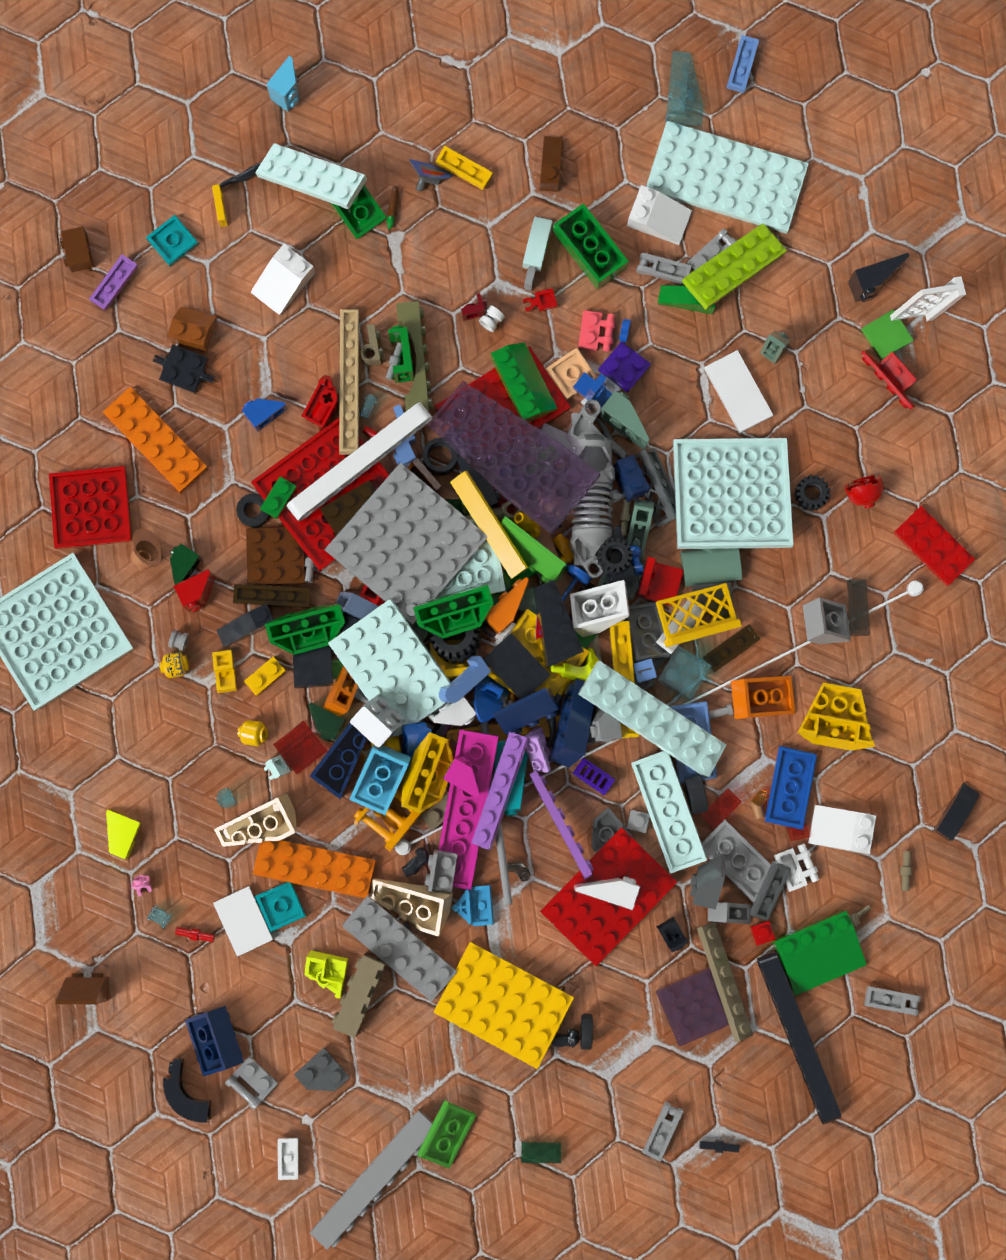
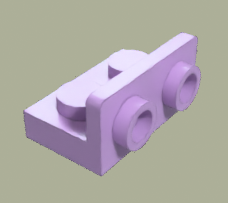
M534 727L524 736L529 738L526 751L534 772H549L551 770L549 765L551 761H548L550 751L542 728Z

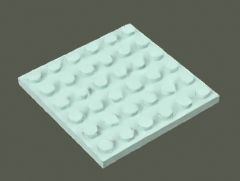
M787 438L673 439L677 549L793 547Z
M71 553L0 598V657L34 711L39 710L134 650L74 553Z

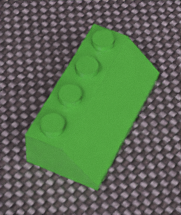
M505 516L501 525L523 560L527 562L528 569L533 573L536 570L541 573L542 576L540 578L544 582L554 580L556 584L567 571L568 565Z

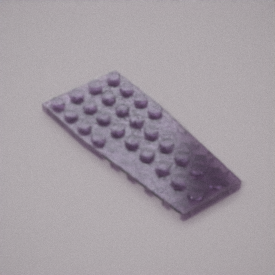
M465 381L461 382L427 424L504 498L551 535L601 476L598 471L556 439L537 427L535 428L523 418L516 416L512 411L483 395L479 390L472 388Z

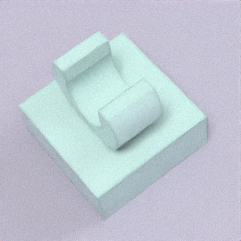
M281 755L266 762L267 766L264 767L265 771L270 770L272 776L269 777L270 780L280 778L291 772Z

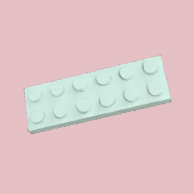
M275 143L255 172L259 178L346 209L350 208L367 180L365 174Z
M662 751L632 762L635 776L670 873L708 861L670 754Z

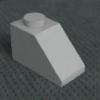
M718 902L716 910L708 908V921L750 924L751 915L749 912L751 905Z

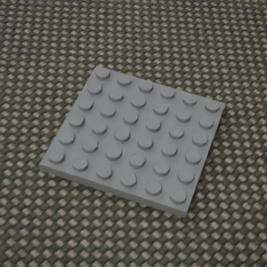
M400 463L326 547L325 551L385 602L392 599L406 620L414 625L417 619L413 607L437 598L483 545L488 536Z

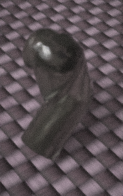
M522 862L507 863L508 872H515L520 880L524 882L530 879V870Z

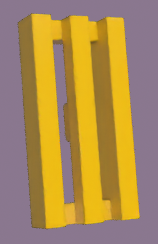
M219 184L213 185L212 189L219 225L221 227L228 226L222 190Z

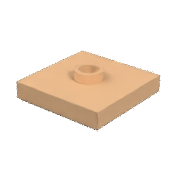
M575 348L546 368V371L566 400L578 393L573 389V386L584 372L595 381L598 378L578 348Z

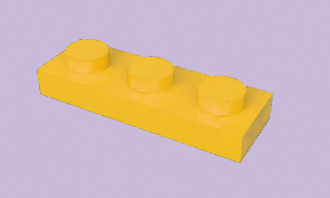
M444 146L435 161L440 167L483 191L493 176V172Z

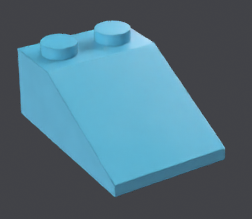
M373 744L349 800L386 815L409 765L410 757L384 745L378 749Z

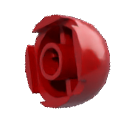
M874 475L854 480V485L849 486V483L844 486L848 499L854 505L864 506V508L875 506V502L880 500L884 492L881 475H878L876 479Z

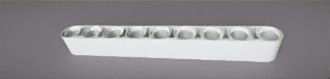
M421 402L415 404L287 504V508L298 521H302L419 431L433 417Z

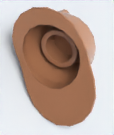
M138 529L133 534L131 559L138 566L139 571L151 568L152 566H158L161 563L159 539L152 531L147 529Z

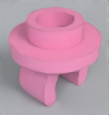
M138 875L133 879L131 886L133 889H137L138 896H142L141 888L144 887L148 889L149 893L152 892L149 876Z

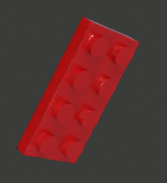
M922 506L893 532L946 586H949L975 560Z

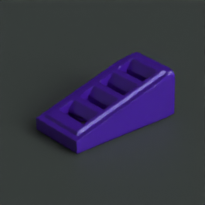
M585 758L581 760L572 773L603 796L615 781L614 778ZM587 765L588 768L583 775L579 774L583 767ZM593 769L595 772L588 780L586 777L589 774V772ZM598 774H600L601 777L599 778L597 783L594 784L593 780ZM604 778H605V779H607L608 781L605 783V785H604L603 788L601 789V788L599 787V785L601 784V782H602V781L604 780Z

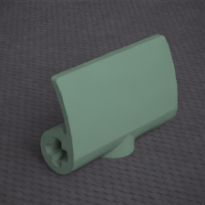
M739 548L680 551L685 587L742 579Z

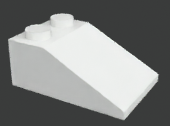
M641 185L628 218L627 227L679 245L692 210L659 191Z
M283 244L272 257L251 293L277 314L281 315L314 276V267L287 245Z
M625 580L570 594L573 627L581 637L600 633L630 616Z
M815 805L808 843L864 855L870 854L876 816Z
M625 876L623 880L615 878L575 884L574 886L576 892L633 910L640 888L634 879Z

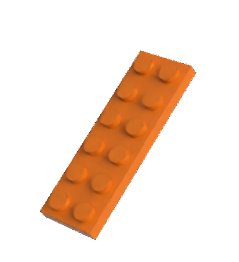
M131 387L103 411L104 415L180 494L208 469L200 458Z
M282 840L265 841L259 844L252 874L364 899L369 894L376 860Z

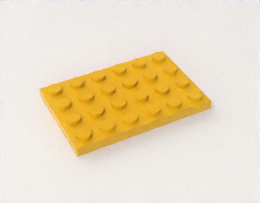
M470 942L456 968L457 973L449 981L433 1013L538 1069L574 997Z

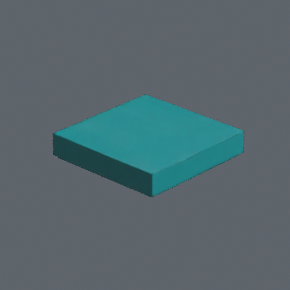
M173 215L146 237L169 267L199 245L198 241L176 215Z
M286 882L255 896L269 932L306 917L292 883Z

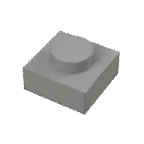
M630 810L627 829L646 833L650 815Z

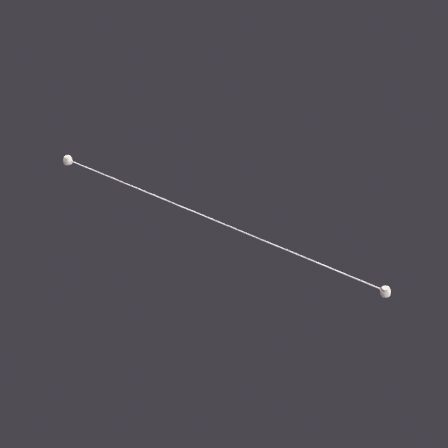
M919 581L910 582L907 585L906 592L850 619L848 624L906 594L912 597L920 595L923 592L922 583ZM807 641L684 704L693 703L730 684L731 681L738 680L811 642ZM617 740L607 742V743H605V744H603V745H601V746H599V747H597V748H595V749H593V750H591V751L585 753V755H584L582 758H584V757H586V756H588V755H590V754H592V753H594V752H596V751L602 749L603 747H605V746H607V745H609V744H611V743H613V742H615V741H617ZM561 765L543 776L546 777L566 766ZM530 781L526 783L525 787L532 784L533 782ZM443 826L411 842L401 839L395 846L396 852L400 855L408 854L411 850V844L441 830Z

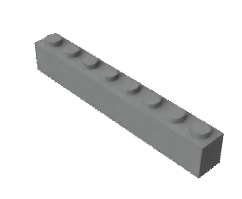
M419 1109L312 1228L310 1234L327 1250L330 1246L334 1248L342 1239L340 1235L344 1231L348 1233L355 1225L354 1219L358 1215L362 1217L369 1209L367 1205L370 1201L373 1200L375 1202L383 1193L381 1189L385 1185L389 1187L396 1179L394 1174L399 1169L403 1171L410 1163L408 1159L412 1154L414 1156L417 1155L433 1121Z

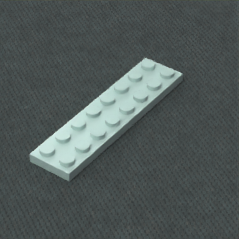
M601 661L596 662L578 693L705 778H709L726 747L725 743Z

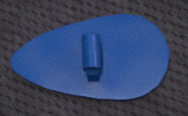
M486 676L474 686L475 712L478 720L482 723L494 717L493 713L502 708L509 694L508 689L489 676Z

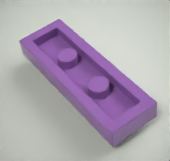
M122 254L89 300L106 311L134 274L138 265Z

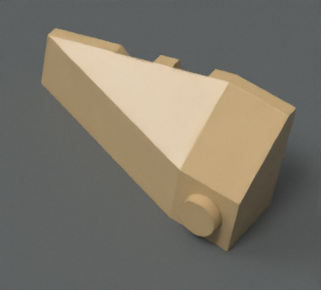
M286 793L214 830L223 847L279 841L297 832L296 812Z
M374 878L370 897L388 910L392 909L401 915L400 918L403 920H408L416 925L415 928L440 936L451 910L453 893L435 890L430 892L428 891V886Z

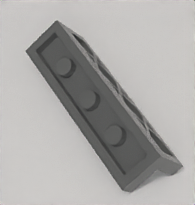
M644 449L634 455L636 460L640 457L642 458L644 464L641 471L644 477L648 475L651 479L650 489L644 495L646 501L653 502V492L657 493L659 497L658 503L654 502L652 514L659 528L676 520L675 492L656 449ZM661 509L665 511L668 517L663 521L659 516Z

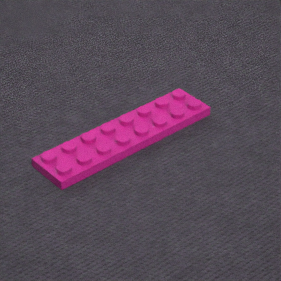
M462 729L459 731L455 756L457 758L462 756L471 761L470 765L473 767L480 795L477 799L450 783L438 850L457 853L452 887L471 890L479 846L472 844V840L488 796L498 736Z

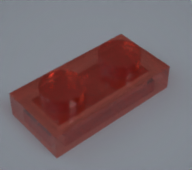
M727 788L708 807V811L701 814V817L715 830L742 801Z

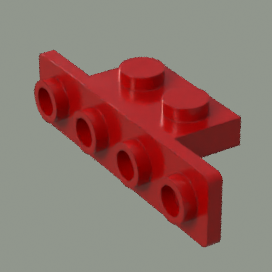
M864 350L861 353L864 363L867 366L871 365L876 370L874 374L881 381L885 380L888 384L886 386L893 395L896 393L899 396V402L905 409H913L915 405L904 391L918 380L893 351L878 364L871 354Z

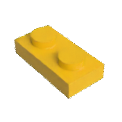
M272 657L244 682L258 696L282 676L286 670Z

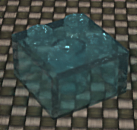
M677 646L657 681L686 699L691 700L711 665L682 647Z

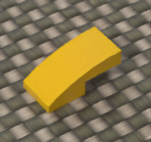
M232 650L212 652L217 692L237 691Z

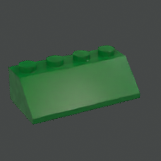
M525 342L507 345L491 353V361L523 425L557 410Z

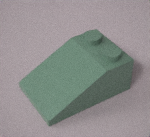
M614 391L601 408L599 418L642 450L646 449L650 439L628 396L622 392Z

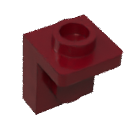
M480 293L476 294L478 304L471 303L461 308L463 321L485 316L487 304L485 298H481Z

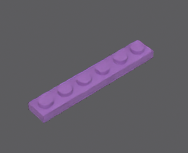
M509 732L472 844L492 850L529 738Z
M537 771L529 774L585 880L592 877L591 871L594 869L589 860H584L582 856L584 850L579 842L575 843L573 839L575 834L571 826H566L563 819L566 817L561 808H556L554 804L556 798L552 791L548 792L544 786L547 782L543 774L538 775Z

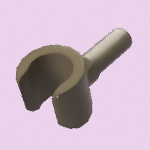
M869 905L861 911L849 915L853 926L860 924L858 917H861L871 909Z

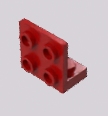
M648 557L637 597L657 602L677 596L683 570L657 563L655 558Z

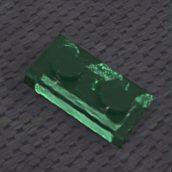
M521 1141V1163H561V1142Z

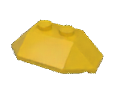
M429 732L415 749L402 784V807L422 813L442 800L448 781L443 778L454 760L448 739Z

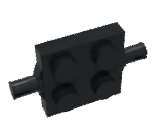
M173 344L166 358L156 354L153 358V362L163 365L159 378L160 381L196 394L197 388L203 380L211 384L215 380V376L206 374L205 367L209 359L208 357Z

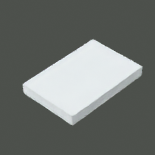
M250 886L213 903L237 957L274 940Z

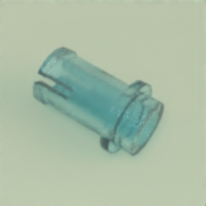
M368 394L367 397H364L365 402L359 412V415L366 419H370L375 405H378V398Z

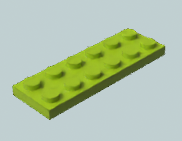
M762 223L684 277L682 283L706 310L783 256L787 250L767 226Z

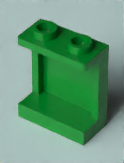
M401 325L393 326L392 329H388L390 343H401L404 365L393 366L395 383L414 381L407 327Z

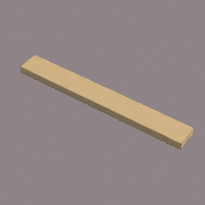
M340 309L339 455H350L358 449L359 310Z

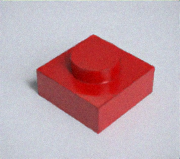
M769 921L750 927L756 946L776 940Z

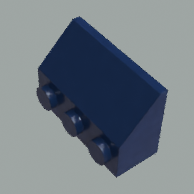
M543 688L494 712L493 715L506 735H509V732L519 735L523 732V728L527 726L533 728L540 724L539 720L545 717L549 720L557 716V712L561 709L552 690Z
M226 1006L185 1019L203 1076L224 1071L244 1063Z

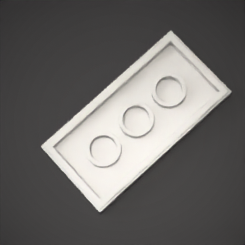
M738 350L704 367L739 434L773 417V413Z

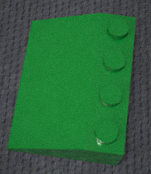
M840 911L771 941L795 996L867 965L847 911Z

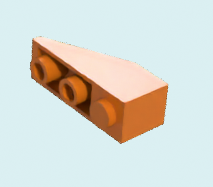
M527 577L523 580L521 578L512 585L513 589L509 593L505 591L498 598L499 602L495 606L492 605L484 619L498 635L503 633L514 622L529 580Z

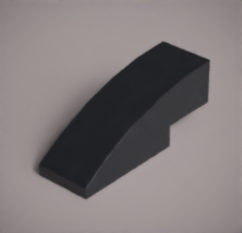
M962 783L942 813L943 816L933 831L947 841H953L975 805L979 793L965 783Z

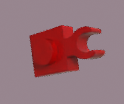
M553 288L535 292L534 299H523V304L527 302L531 304L530 307L525 308L526 312H530L538 307L539 312L557 308Z

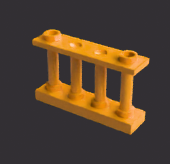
M405 771L404 776H403V778H402L403 780L405 779V776H406V773H407L406 771ZM397 789L394 797L402 802V793ZM367 807L364 809L360 808L356 812L354 824L357 826L362 820L385 838V842H387L385 849L392 852L422 813L409 810L411 812L407 818L404 816L402 818L391 808H388L386 815L396 822L399 827L395 833H390L369 817L367 813L370 809Z

